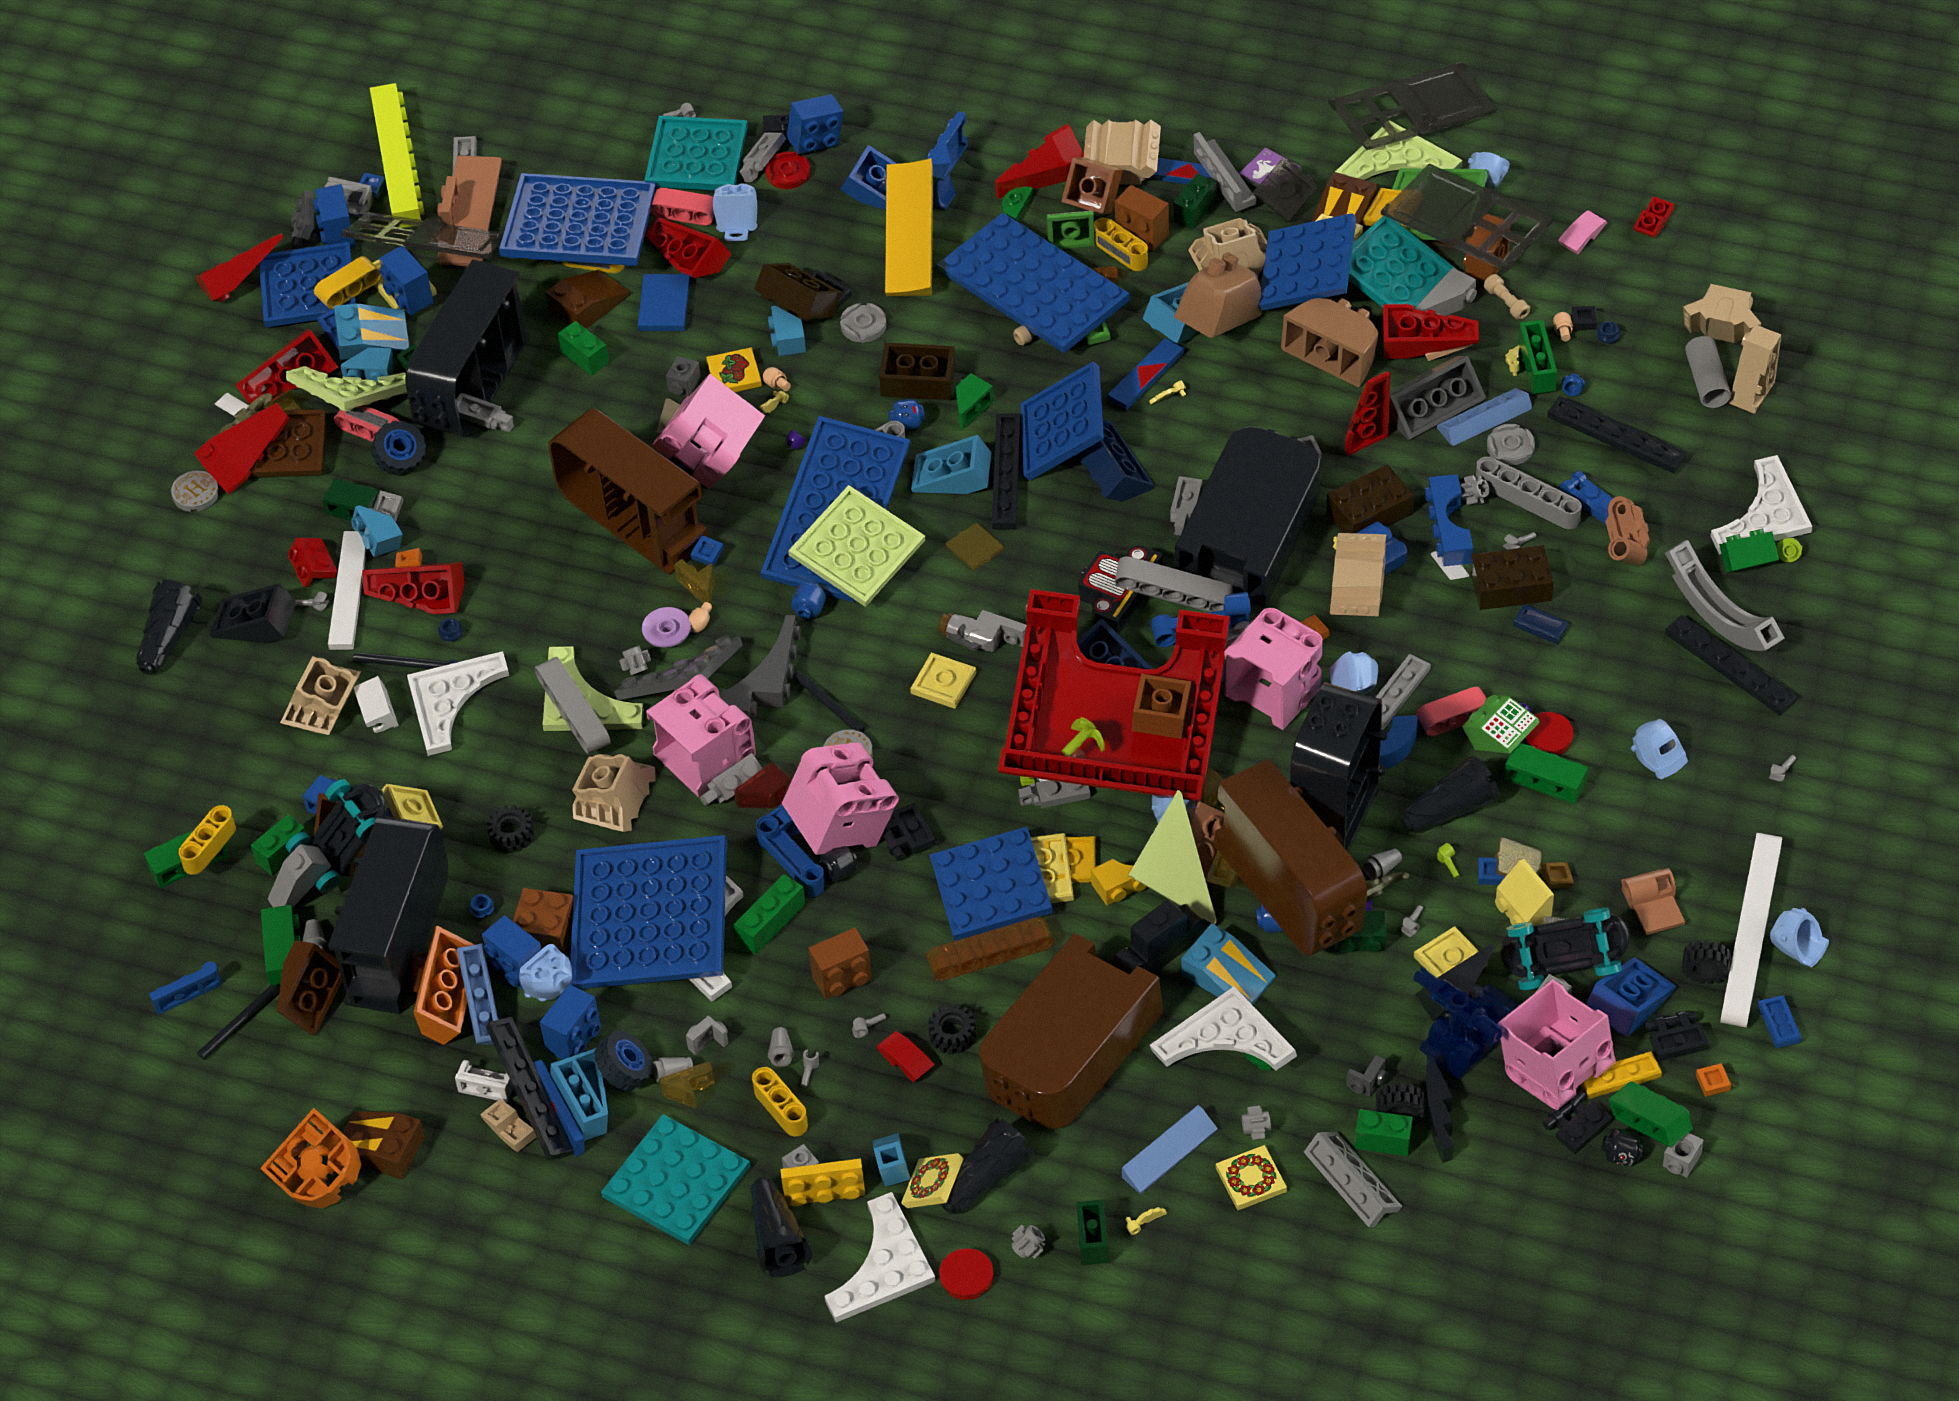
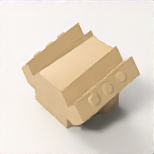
M1136 119L1133 122H1112L1108 120L1103 125L1093 120L1086 126L1084 158L1123 169L1120 184H1142L1145 178H1150L1157 172L1161 126L1152 120H1149L1145 125Z
M1237 218L1204 228V237L1196 239L1188 250L1199 271L1207 268L1211 259L1219 258L1222 260L1223 254L1229 252L1239 258L1238 264L1251 270L1258 277L1264 269L1267 240L1260 228L1251 223L1248 224L1246 220Z
M1710 284L1703 299L1683 306L1684 325L1690 333L1701 330L1707 337L1736 343L1741 341L1746 332L1750 333L1755 324L1761 326V322L1750 310L1753 303L1751 292Z
M1338 533L1330 604L1331 615L1379 616L1386 561V534Z
M312 656L280 723L329 735L361 672L331 665L326 659Z
M599 754L588 757L572 789L576 796L573 803V819L607 827L612 830L632 831L631 819L638 818L639 808L646 795H649V782L656 781L655 767L634 762L630 757H625L623 754L615 756Z

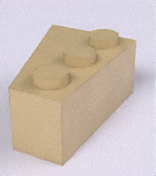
M1756 324L1750 333H1745L1742 339L1743 349L1729 404L1755 414L1775 383L1781 334Z

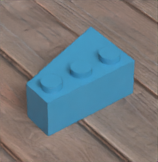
M595 1049L551 1064L550 1071L553 1081L584 1136V1141L607 1133L608 1110L605 1087L603 1085L602 1073L598 1070L594 1059Z

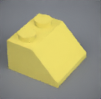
M1522 859L1497 886L1495 904L1500 912H1504L1509 917L1512 925L1524 922L1538 925L1544 923V916H1552L1554 894L1525 859Z

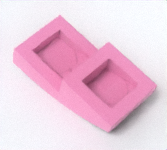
M1586 211L1562 234L1558 240L1559 244L1578 255L1590 239L1594 241L1607 222L1592 212Z

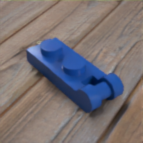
M1576 471L1572 474L1570 480H1565L1560 484L1561 491L1578 499L1582 508L1606 525L1605 521L1609 516L1608 506L1613 498L1586 479V476L1581 471Z
M206 962L201 970L183 976L179 980L159 987L149 993L157 1015L218 988L222 981L217 965L214 962Z

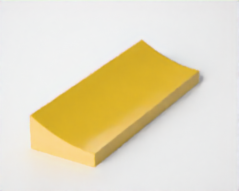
M932 158L910 163L887 164L886 296H932Z

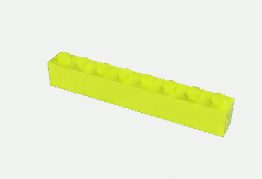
M396 83L371 87L370 93L394 227L399 229L421 225L420 215H424L422 201L418 202L417 200L422 197L419 185L415 186V183H419L417 170H412V167H416L414 154H409V152L413 151L411 138H406V136H410L408 122H403L407 120L406 109L400 106L405 104L402 91L398 92Z

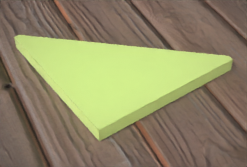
M1178 790L1128 876L1180 906L1189 904L1207 922L1215 925L1216 917L1181 791Z

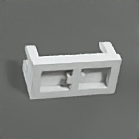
M378 676L353 687L367 727L382 723L373 728L374 733L387 730L393 726L394 728L399 726L387 689Z
M463 1060L458 1074L455 1076L458 1092L493 1100L501 1098L507 1103L514 1088L507 1072L506 1074L473 1068L472 1065H469L468 1060Z

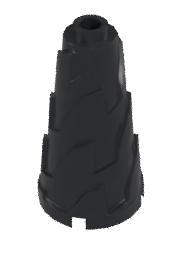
M163 579L162 584L159 581L156 583L148 610L149 615L143 631L144 636L136 657V664L142 673L151 675L158 672L160 667H163L172 648H175L183 631H186L196 611L199 610L202 598L197 592L194 596L189 594L191 587Z
M1472 755L1457 765L1451 773L1439 780L1435 787L1417 798L1414 804L1402 812L1403 818L1400 821L1407 832L1417 833L1433 825L1436 827L1455 816L1459 818L1477 808L1481 809L1499 800L1500 794L1496 782H1490L1489 776L1491 773L1478 757Z
M997 1117L988 1125L986 1132L975 1144V1149L962 1163L947 1202L940 1204L949 1214L952 1215L954 1212L959 1214L961 1211H966L984 1193L990 1192L1004 1178L1007 1179L1035 1155L1031 1145L1025 1150L1022 1144L1026 1139L1003 1119L999 1122Z
M765 1177L758 1178L750 1188L753 1203L751 1209L758 1245V1262L761 1270L764 1273L765 1270L769 1271L771 1277H787L803 1270L801 1264L805 1260L808 1266L813 1255L812 1248L804 1230L799 1227L793 1212L790 1211L783 1194H780L775 1182Z

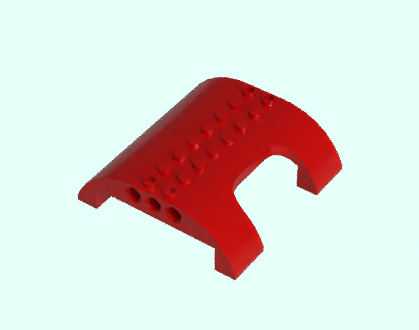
M1030 589L1026 611V632L1005 748L1001 750L998 773L1171 798L1179 790L1182 793L1183 799L1201 802L1219 702L1229 616L1179 609L1176 642L1172 656L1166 664L1157 669H1141L1098 663L1087 659L1081 653L1076 637L1080 596ZM1141 674L1191 681L1190 698L1182 739L1132 731L1133 711ZM1080 717L1088 719L1096 726L1095 729L1101 733L1105 744L1104 751L1101 752L1096 740L1091 737L1070 757L1065 756L1062 750L1080 732L1072 729V724Z

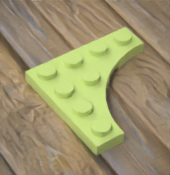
M1389 120L1335 172L1365 180L1376 174L1400 170V168L1460 169L1462 167V160Z
M306 366L286 371L287 381L295 384L298 388L310 392L312 395L324 399L325 402L339 407L343 411H351L361 405H371L372 402L378 400H388L398 394H407L405 385L406 373L404 372L377 377V381L369 379L361 380L360 377L343 376L342 379L336 377L328 378V374Z
M573 646L549 647L548 660L555 657L559 658L606 730L643 728V703L623 702L599 693L580 675L575 664ZM545 692L543 730L571 731Z

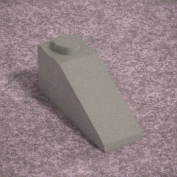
M1452 268L1415 309L1426 312L1430 309L1436 311V314L1440 313L1443 316L1462 310L1468 302L1471 303L1476 297V279Z
M300 844L282 864L268 897L272 907L291 905L293 908L319 878L326 873L331 865L318 847Z

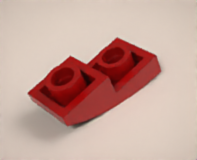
M1653 196L1647 209L1643 210L1633 230L1655 238L1674 211V204Z
M897 1031L876 1047L893 1067L897 1064L913 1083L935 1065L915 1044Z

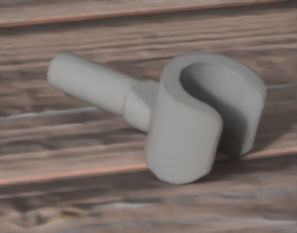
M690 103L682 104L677 111L663 114V116L683 115L684 117H696Z
M1533 532L1519 538L1508 534L1504 538L1507 543L1503 547L1506 549L1520 548L1524 542L1536 538V534Z
M318 592L314 599L295 600V606H313L316 610L323 611L328 605L329 600H325L327 597L326 593Z
M1791 755L1782 766L1773 764L1769 779L1782 782L1786 771L1796 760V757Z
M1420 905L1417 906L1409 918L1406 917L1403 920L1401 931L1409 937H1413L1419 929L1416 920L1423 910V907Z
M883 1013L867 1020L862 1017L856 1018L853 1021L852 1028L854 1037L862 1038L868 1034L867 1027L886 1020L885 1014Z
M805 1050L803 1052V1065L805 1069L801 1082L802 1087H807L812 1070L819 1066V1053L816 1052L814 1058H808V1050Z

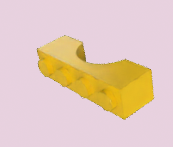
M1111 859L1091 869V884L1106 906L1114 902H1120L1126 896L1147 888V886L1128 876L1134 865H1125Z

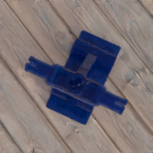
M1421 967L1420 971L1418 970L1415 973L1413 980L1428 990L1431 999L1449 1012V1018L1446 1019L1444 1016H1441L1432 1024L1429 1029L1428 1038L1420 1044L1419 1049L1427 1056L1432 1055L1439 1066L1456 1079H1459L1501 1041L1500 1038L1503 1036L1505 1029L1500 1027L1498 1022L1519 1005L1491 984H1487L1485 987L1477 984L1473 986L1468 995L1466 992L1460 991L1445 979L1439 980L1425 967Z

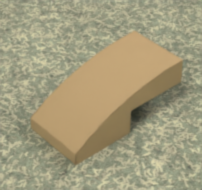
M501 1098L480 1114L489 1127L516 1152H519L536 1138L533 1128L520 1119L516 1110Z

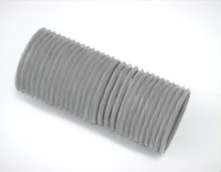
M1707 336L1692 339L1686 345L1685 351L1701 403L1709 408L1720 407L1729 401L1731 392L1715 341Z

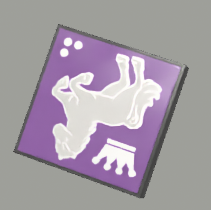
M1265 147L1238 174L1246 184L1276 198L1302 172V166Z

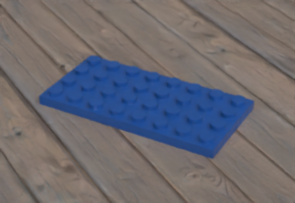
M1001 213L937 264L939 272L1015 322L1027 327L1032 333L1063 353L1131 300L1130 294L1004 213Z
M819 416L762 567L761 578L798 587V585L806 582H815L822 587L827 596L854 602L853 598L790 557L789 549L848 485L887 510L910 446V439Z

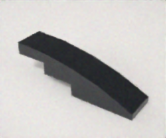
M1429 1055L1427 1056L1425 1083L1427 1117L1433 1141L1442 1163L1453 1160V1144L1449 1136H1452L1453 1120L1449 1114L1452 1111V1095L1433 1056Z

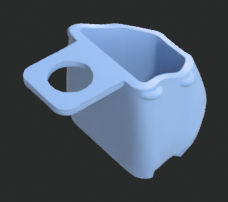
M727 184L715 190L713 210L717 223L716 229L719 232H725V241L747 240L748 231H753L758 226L756 223V190L747 184ZM736 233L742 234V236L732 237L730 235Z
M1351 651L1347 652L1329 668L1330 682L1336 686L1367 694L1377 684L1378 664L1364 652L1353 654Z
M554 944L545 946L520 968L519 980L525 992V997L537 998L539 1001L553 1000L571 983L572 968L570 961Z

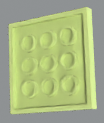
M848 485L789 549V556L866 607L923 544L925 535Z

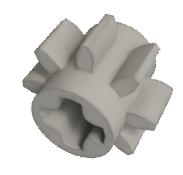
M1481 475L1464 477L1465 483L1460 484L1461 498L1467 501V505L1484 503L1483 497L1489 494L1488 483L1482 479Z
M636 646L622 652L624 658L620 659L619 662L623 671L629 669L630 674L633 675L648 669L646 662L651 661L648 650L641 651L640 646Z
M1260 1106L1247 1107L1248 1113L1241 1115L1244 1135L1251 1134L1252 1140L1264 1139V1132L1271 1131L1269 1112H1262Z
M1021 1225L1013 1232L1012 1240L1014 1242L1012 1243V1248L1020 1257L1027 1258L1031 1255L1035 1259L1043 1251L1042 1247L1045 1245L1043 1243L1045 1237L1037 1227L1030 1225L1025 1228Z

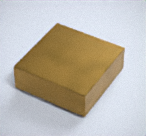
M1568 862L1543 863L1541 870L1545 884L1549 889L1572 888L1574 882Z

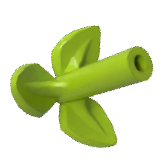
M1080 717L1076 719L1071 728L1080 732L1062 750L1063 754L1070 757L1091 737L1096 740L1101 752H1103L1104 740L1101 733L1095 729L1096 726L1086 718Z

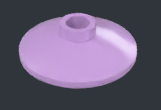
M663 607L652 611L646 616L642 624L644 638L650 644L657 647L678 645L687 638L691 630L687 614L673 607Z

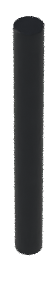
M354 652L353 655L354 662L433 669L450 664L449 661Z
M798 670L794 673L793 678L851 729L862 733L865 731V727L801 671Z
M271 984L197 1052L198 1056L205 1060L279 992L278 989Z

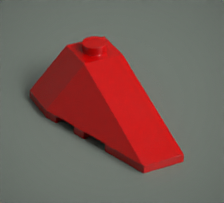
M1068 124L1048 134L1044 138L1045 143L1037 150L1032 148L1028 152L1029 156L1021 164L1015 163L995 180L996 197L998 199L1003 198L1009 191L1018 187H1033V190L1067 181L1072 158L1084 157V153Z
M660 217L656 218L645 234L680 273L693 278L720 272L731 256V252L717 238Z
M281 233L250 248V250L234 256L228 262L220 263L194 278L210 301L217 299L219 303L230 297L229 292L233 291L280 242L283 236Z
M1383 304L1384 359H1407L1479 343L1478 321L1455 315L1447 317L1436 314V311L1430 309L1426 312L1414 309V306L1409 304Z
M306 329L235 384V386L247 402L251 404L263 394L270 393L272 396L298 388L295 384L286 380V371L306 366L310 369L330 374L338 366L310 329Z
M1388 371L1367 380L1353 411L1346 434L1345 454L1347 456L1388 437L1390 373Z
M275 403L212 437L194 454L228 494H231L248 479L252 473L249 471L256 460L260 461L264 456L263 450L269 442L275 441L290 418L281 406Z
M462 562L362 570L364 594L389 602H397L410 608L421 609L430 614L457 613L465 586Z

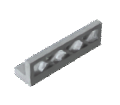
M1200 132L1194 134L1195 156L1212 180L1216 181L1217 187L1234 211L1237 212L1255 205V196L1216 141L1213 139L1206 142Z
M1321 1132L1316 1134L1305 1149V1155L1368 1227H1375L1385 1213H1394L1401 1209L1402 1205L1338 1132Z

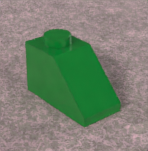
M972 373L965 379L960 380L956 386L959 426L961 429L964 430L993 402V386Z

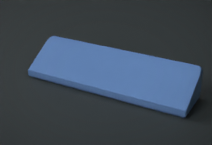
M1514 388L1438 424L1437 429L1451 445L1455 446L1531 410L1532 405L1529 394Z
M483 944L457 948L476 1044L494 1045L486 1026L490 1021L498 1020Z
M1197 1105L1122 1167V1178L1139 1194H1142L1218 1131L1217 1127L1205 1111Z

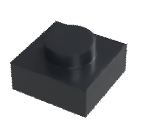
M1572 306L1573 330L1597 329L1595 306Z

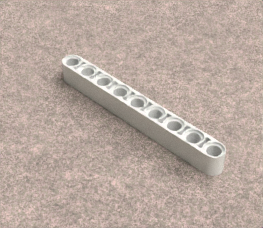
M1762 833L1756 834L1720 1023L1747 1028L1783 837Z

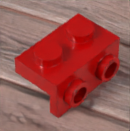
M322 538L295 539L292 547L289 549L288 558L302 586L309 587L313 578L334 579L338 571Z

